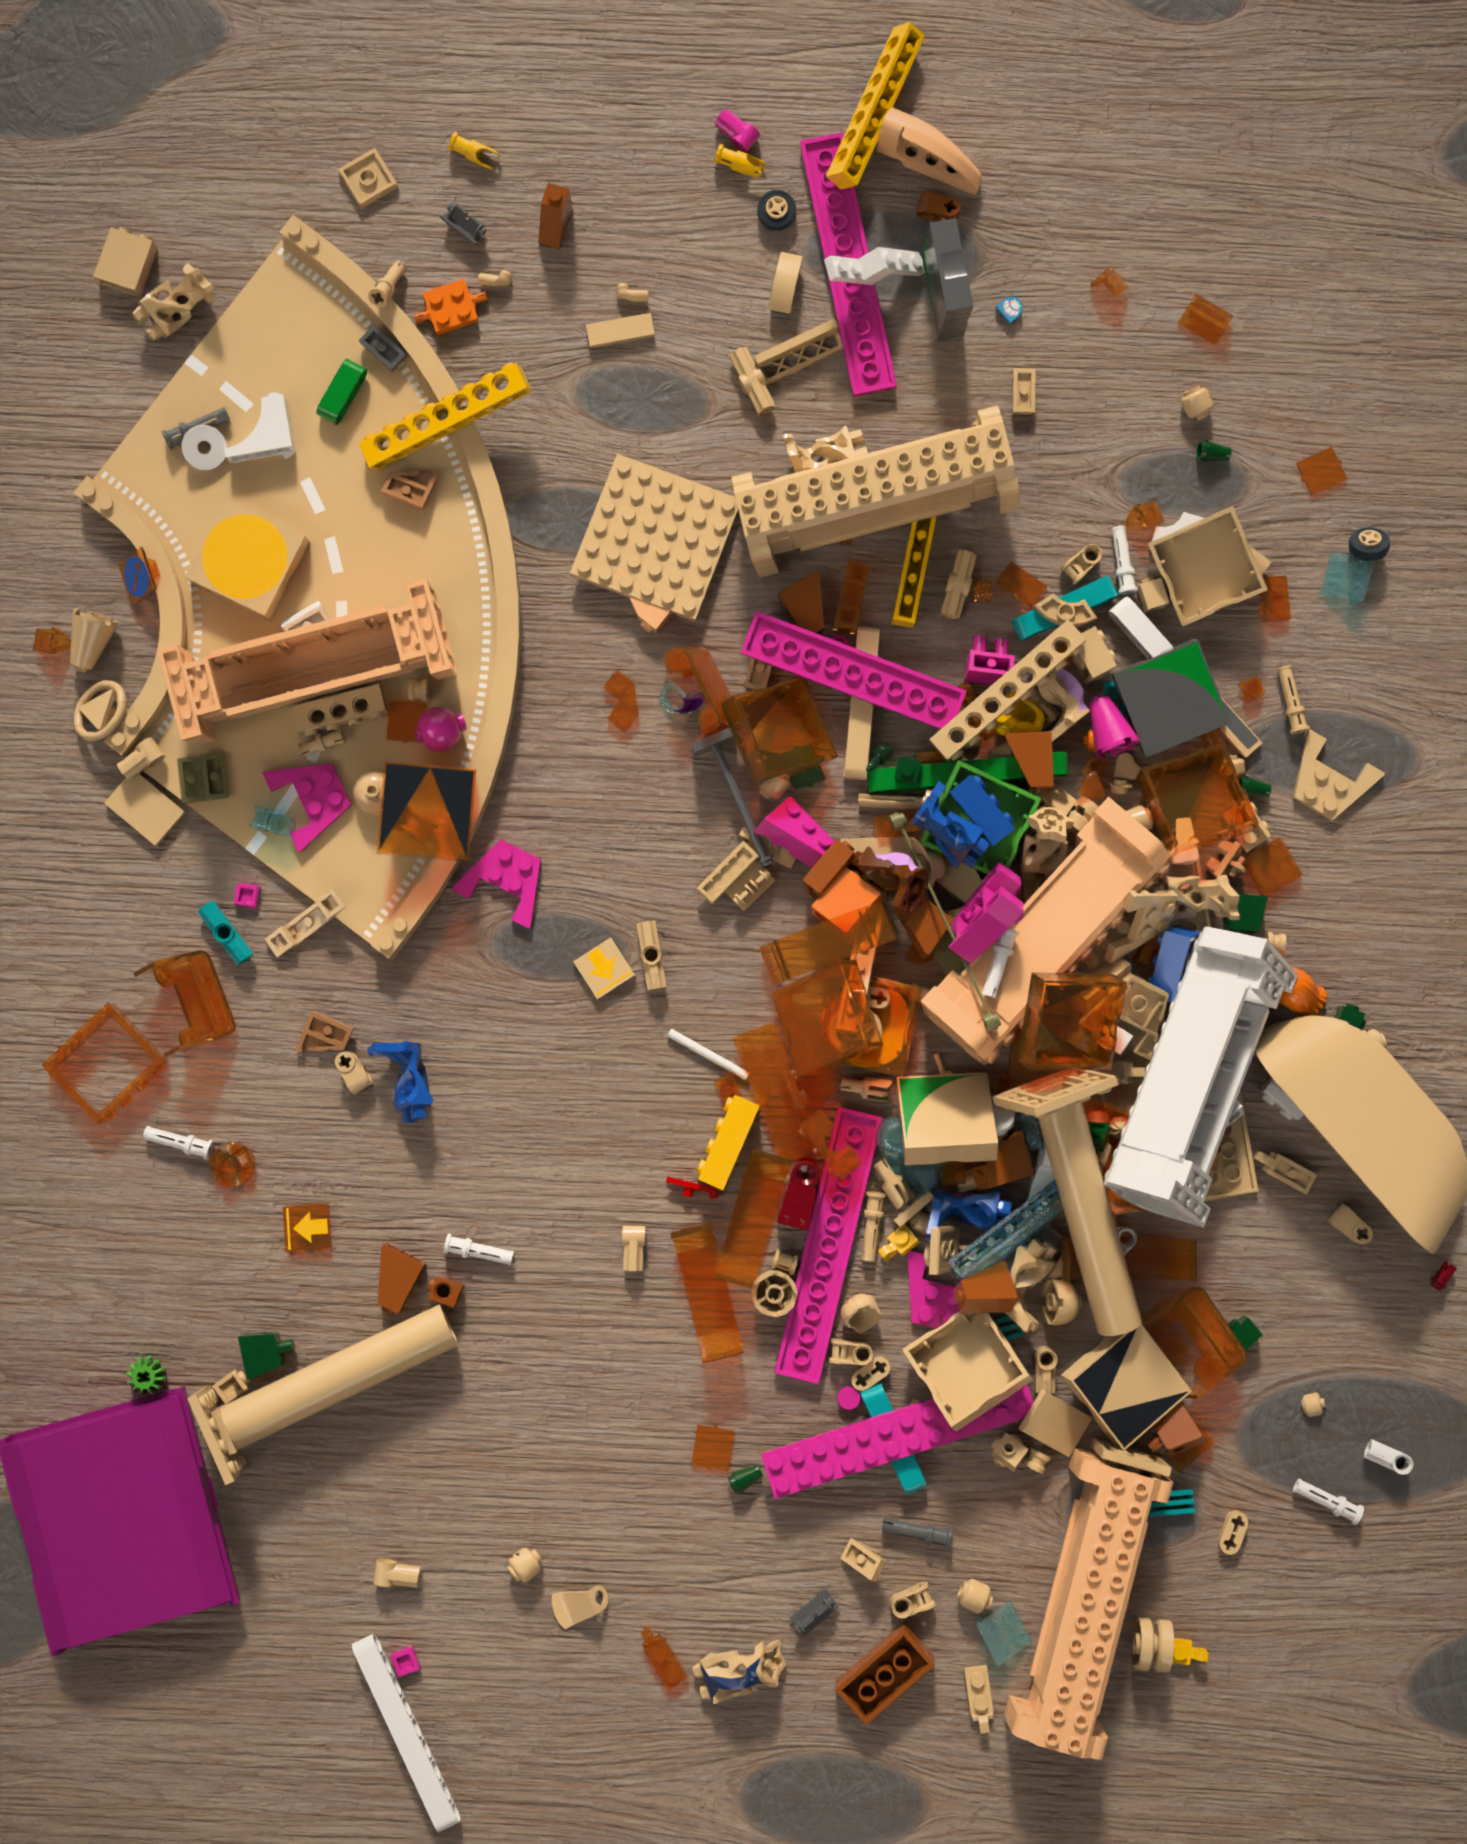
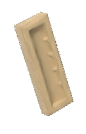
M742 841L696 889L713 905L759 858V855Z

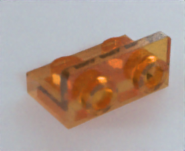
M1262 575L1268 589L1257 594L1260 595L1258 614L1259 617H1262V623L1289 621L1291 613L1287 575L1271 577Z
M916 810L898 813H903L908 825L904 826L907 834L922 830L911 823L917 813ZM891 814L873 817L876 838L903 835L902 830L894 831L889 819Z

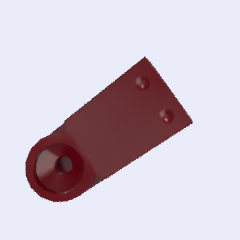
M802 1156L794 1161L777 1214V1223L808 1231L820 1175L818 1164L813 1158Z

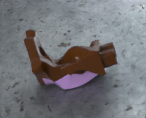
M867 847L864 852L857 851L851 862L860 869L863 879L875 884L878 888L898 890L892 904L898 910V916L902 922L907 923L917 904L926 901L925 893L929 881L926 869L917 867L912 858L903 853L894 852L878 855L873 852L871 847Z

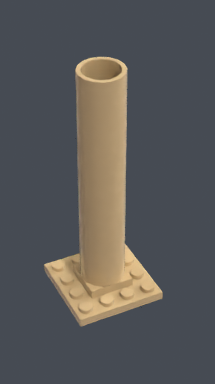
M1071 1066L992 1097L996 1106L1038 1118L1097 1332L1103 1336H1117L1137 1329L1142 1324V1318L1106 1187L1103 1185L1102 1172L1082 1102L1089 1100L1090 1096L1096 1093L1105 1094L1110 1092V1088L1117 1086L1118 1081L1114 1075Z
M439 1304L226 1405L218 1406L219 1396L215 1389H211L209 1385L187 1399L225 1485L234 1482L246 1469V1457L242 1451H238L239 1449L459 1345L442 1306Z

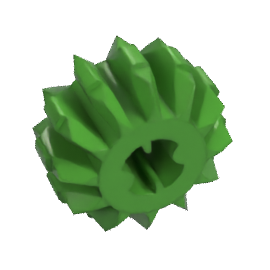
M148 1356L146 1360L140 1357L137 1359V1363L133 1362L130 1364V1368L133 1371H128L126 1375L132 1377L127 1384L135 1385L132 1392L135 1393L140 1389L141 1396L146 1395L147 1391L150 1395H153L156 1389L160 1390L163 1387L160 1381H165L166 1376L160 1373L166 1369L165 1367H157L160 1364V1360L152 1363V1356ZM148 1372L150 1374L148 1378L150 1379L145 1380L143 1378L145 1374L143 1373Z

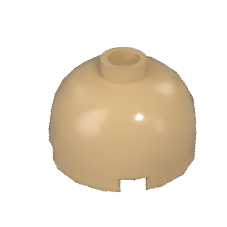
M369 771L361 775L356 781L353 788V798L356 805L364 813L372 816H382L386 773Z
M770 1270L756 1278L752 1286L751 1297L755 1307L762 1314L779 1317L787 1314L794 1307L797 1288L788 1274Z
M1046 1280L1041 1292V1297L1046 1296V1306L1041 1305L1044 1320L1047 1324L1063 1325L1071 1322L1082 1307L1081 1296L1074 1285L1065 1280Z

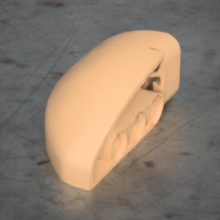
M893 107L890 108L880 129L877 152L901 160L902 165L906 168L977 195L982 175L970 159L932 125ZM906 152H914L916 156L909 157L906 155ZM931 159L934 160L936 164L929 165L926 161ZM953 168L957 172L952 174L946 169Z

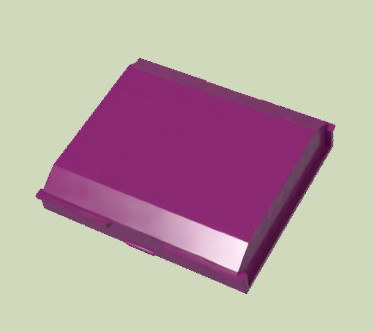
M185 1386L11 1434L0 1439V1458L15 1517L20 1521L34 1576L31 1580L51 1657L61 1655L68 1648L226 1603H230V1606L240 1604L241 1598L217 1510L218 1503L211 1477H209Z

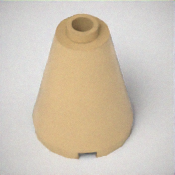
M74 608L72 612L70 664L74 665L73 669L84 673L87 672V669H93L114 633L118 621L111 622V618L89 610H86L85 614L80 612V608Z

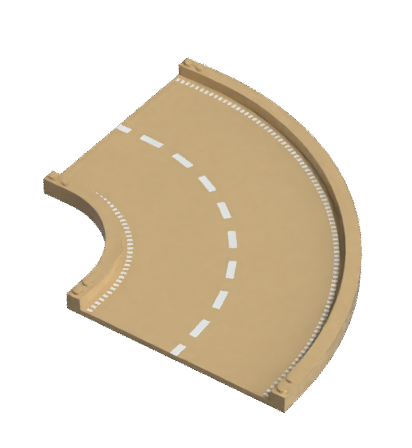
M292 215L280 230L283 239L93 480L86 476L74 491V494L119 528L143 558L152 577L159 605L160 632L157 650L178 645L191 652L195 661L211 656L210 651L284 632L280 624L282 621L317 601L321 603L329 619L383 605L385 609H392L411 604L406 584L427 579L435 590L442 612L457 676L437 681L430 674L428 666L415 669L411 673L238 719L230 718L213 723L215 740L193 745L180 738L157 652L152 670L142 691L125 713L120 724L103 742L126 758L136 750L135 748L140 742L152 737L165 754V758L155 766L147 767L143 771L179 799H181L177 758L224 753L229 798L186 804L313 901L317 900L331 888H334L346 905L335 917L365 939L385 957L393 960L443 893L465 855L431 768L474 772L468 847L479 827L498 777L512 724L519 680L521 600L518 568L511 527L502 492L489 454L475 422L378 471L369 468L358 444L364 440L365 436L371 433L377 434L383 431L386 425L391 423L397 424L403 421L404 416L411 413L416 414L422 411L425 405L430 403L436 404L442 401L443 396L450 393L455 394L459 390L433 348L391 297L388 298L387 304L383 307H376L371 304L368 293L375 287L376 282L328 240ZM373 325L407 355L406 359L393 373L359 343L360 338ZM348 358L366 368L368 372L343 419L338 425H335L317 415L316 410L341 364ZM277 392L283 394L288 401L296 452L230 463L225 457L218 467L211 470H200L191 466L186 461L182 453L181 443L175 445L174 449L170 450L161 431L171 430L179 426L181 422L187 424L225 407L230 420L214 428L224 436L227 448L235 446L245 440L255 429L261 414V398L267 397L269 393ZM464 401L460 405V410L467 408ZM444 411L441 414V420H445L448 417V411ZM213 418V419H211V420H209V421H207V422H204V423H202V424H200V425L207 424V423H209V422H211V421H213V420H216L217 418ZM428 421L422 423L421 430L427 429ZM408 430L403 432L402 440H406L408 438ZM389 440L383 443V450L389 447ZM201 441L198 444V451L202 454L208 453L211 449V445L207 441ZM432 470L440 471V476L423 511L386 497L381 493L390 472L401 471L407 473L409 471H419V473L432 472ZM224 497L306 536L310 542L297 569L286 584L284 595L271 621L242 608L228 598L219 597L190 583L184 577ZM410 678H414L416 681L429 680L428 701H422L421 699L409 701L408 683ZM375 684L381 685L389 712L384 714V718L379 720L364 719L361 724L349 726V724L341 725L340 729L345 737L344 743L329 747L324 752L318 751L306 757L301 756L298 744L312 740L316 736L305 737V735L302 736L298 733L291 706ZM360 702L357 707L358 711H365L368 707V702ZM339 707L336 711V716H344L346 708ZM434 707L447 708L454 715L461 713L467 730L461 732L458 743L450 750L444 752H434L423 746L422 742H417L414 730H417V722L420 716L428 709ZM320 712L315 715V723L323 721L324 713ZM327 729L318 731V733L321 735L331 733L327 732ZM333 764L352 806L321 832L320 836L306 846L305 850L298 852L290 833L311 824L293 783L271 792L262 772ZM386 764L429 767L430 769L407 804V807L417 811L439 827L434 829L429 836V844L424 842L422 845L417 844L407 838L409 833L406 831L401 833L392 829L379 850L382 816L366 814L356 805L353 798V788L358 778L369 771L386 773Z

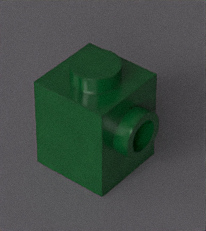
M1348 1003L1346 1006H1338L1334 1018L1346 1021L1349 1025L1363 1030L1366 1024L1364 1019L1365 1013L1359 1011L1360 1007Z
M1244 1315L1238 1320L1233 1319L1230 1321L1223 1332L1227 1337L1224 1340L1233 1351L1237 1349L1242 1353L1263 1336L1254 1323Z

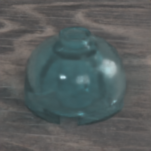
M890 1115L883 1118L875 1132L877 1151L885 1158L892 1160L904 1159L902 1125L899 1115Z
M940 1163L923 1165L902 1164L900 1165V1171L909 1189L913 1188L916 1193L913 1195L921 1198L938 1187L942 1167Z

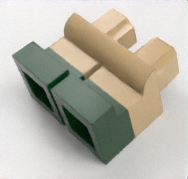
M1088 1122L1100 1169L1103 1173V1167L1106 1165L1111 1150V1145L1107 1142L1110 1134V1123Z

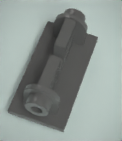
M451 202L448 205L447 210L449 212L440 218L450 228L455 229L466 241L474 245L486 239L485 233L487 229L484 228L485 225L473 216H470L467 221L468 212L459 204Z
M824 1588L791 1616L790 1620L794 1623L796 1630L805 1636L839 1608V1605Z

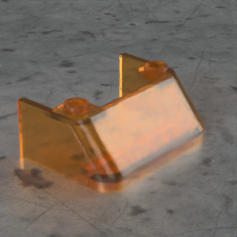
M198 950L154 961L134 972L135 977L153 973L156 981L161 986H174L189 1027L181 1030L179 1033L180 1045L164 1053L165 1058L196 1049L224 1038L235 1031L236 1023L212 959L207 952Z
M1189 1287L1161 1301L1141 1316L1143 1326L1150 1325L1157 1319L1162 1323H1172L1179 1319L1202 1352L1203 1356L1196 1361L1194 1366L1195 1374L1200 1382L1191 1388L1192 1392L1185 1398L1200 1399L1243 1366L1247 1360L1245 1348L1206 1291L1201 1287Z

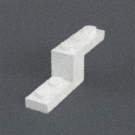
M877 247L859 259L829 256L824 259L830 281L873 285L890 274L919 277L925 273L923 259L919 252Z

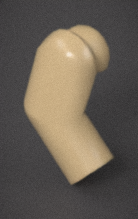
M505 270L500 272V276L480 273L478 275V283L492 287H506L511 283L512 275Z

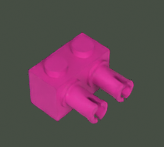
M980 635L973 636V649L970 650L965 661L964 681L993 685L1014 666L1015 658L1014 655H1008L1009 640L1004 638V643H1002V638H996L995 651L991 653L986 652V636L982 635V640H980Z

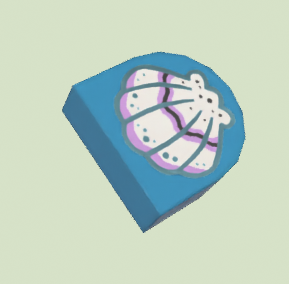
M1008 297L999 303L995 309L1010 325L1019 318L1023 307L1018 298Z

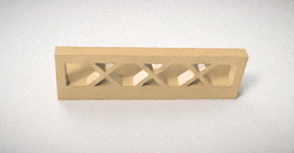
M835 319L755 355L754 363L756 367L760 368L765 378L766 386L843 350ZM834 336L838 346L831 349L822 346L826 338ZM809 346L818 349L816 356L812 358L803 356L805 348ZM788 356L798 358L795 366L788 367L783 365L784 359ZM769 365L778 367L776 375L767 378L763 368Z

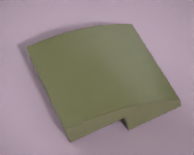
M224 753L177 758L182 804L229 798Z

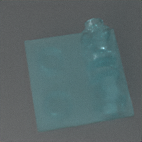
M1331 552L1320 595L1349 599L1353 604H1359L1360 601L1364 602L1375 561H1364L1353 555Z
M1015 1112V1132L1023 1131L1027 1149H1043L1044 1145L1038 1118L1032 1115H1025V1113Z
M1011 1601L988 1617L984 1618L982 1616L976 1620V1627L997 1667L1032 1643Z

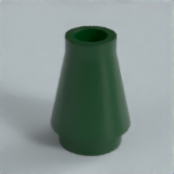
M1205 440L1204 442H1199L1196 456L1202 462L1228 461L1232 450L1231 447H1225Z
M1249 776L1240 777L1236 783V794L1241 795L1242 798L1269 797L1271 794V784L1261 782Z
M756 1464L731 1472L732 1475L727 1478L736 1494L740 1491L743 1493L754 1482L763 1477V1474Z

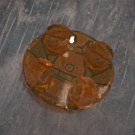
M228 1142L219 1146L211 1155L210 1170L215 1180L223 1187H239L247 1183L253 1176L255 1158L250 1149L245 1145L237 1142Z

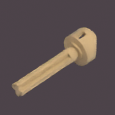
M926 788L924 797L859 794L858 807L920 809L934 788Z

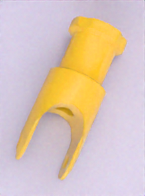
M454 132L448 145V151H456L464 155L465 159L489 170L494 169L479 161V154L482 151H490L500 156L498 152L477 141H469L460 137L458 132Z
M722 144L719 145L714 160L715 164H724L731 167L733 171L755 178L761 177L762 170L766 167L764 161L741 151L735 152L724 148Z

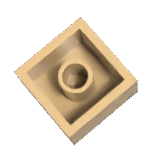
M1096 626L1081 633L1086 638V642L1083 645L1085 649L1076 657L1073 654L1070 656L1086 686L1108 675L1117 666L1114 652L1108 650L1105 645L1106 638L1101 630H1097Z

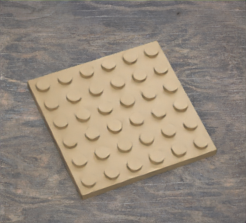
M617 454L570 571V576L626 597L632 596L670 610L672 614L695 622L738 513L736 497ZM621 568L629 575H622L617 571Z

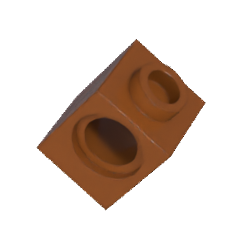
M438 1275L436 1279H431L427 1292H430L428 1298L454 1308L458 1303L464 1284ZM444 1284L449 1287V1296H442L439 1293L440 1285Z

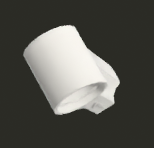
M1373 1439L1367 1443L1364 1458L1402 1475L1408 1474L1413 1469V1461L1405 1453ZM1399 1457H1404V1466L1397 1468L1395 1465L1396 1460Z

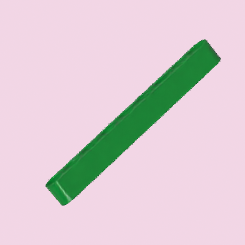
M1052 752L1053 777L1069 775L1067 752ZM1014 756L961 761L1003 782L1025 780ZM956 761L922 764L917 786L895 782L896 767L867 770L868 793L934 788L938 782L945 786Z

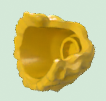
M1015 690L1008 693L1006 698L1014 697L1016 694ZM1031 698L1026 699L1024 702L1020 699L1014 705L1016 709L1008 716L1003 714L997 719L999 723L993 728L1003 736H1006V733L1041 732L1045 720L1044 713L1035 705Z

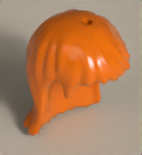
M1293 968L1298 974L1292 993L1283 991L1279 1003L1290 1009L1295 1017L1318 1015V1011L1323 1010V1005L1326 1004V999L1328 998L1327 991L1323 987L1317 986L1313 978L1305 971Z

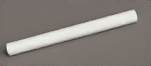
M673 1029L669 1031L667 1037L744 1080L748 1077V1071Z

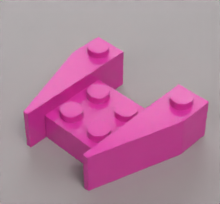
M998 862L983 879L951 923L952 932L957 937L949 945V948L970 964L1007 931L1013 923L1017 924L1024 915L1023 902L1016 898L1021 890V879L1017 874Z

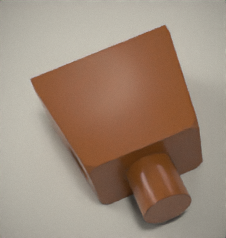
M1181 1402L1153 1425L1158 1434L1146 1441L1153 1453L1166 1446L1171 1456L1206 1443Z

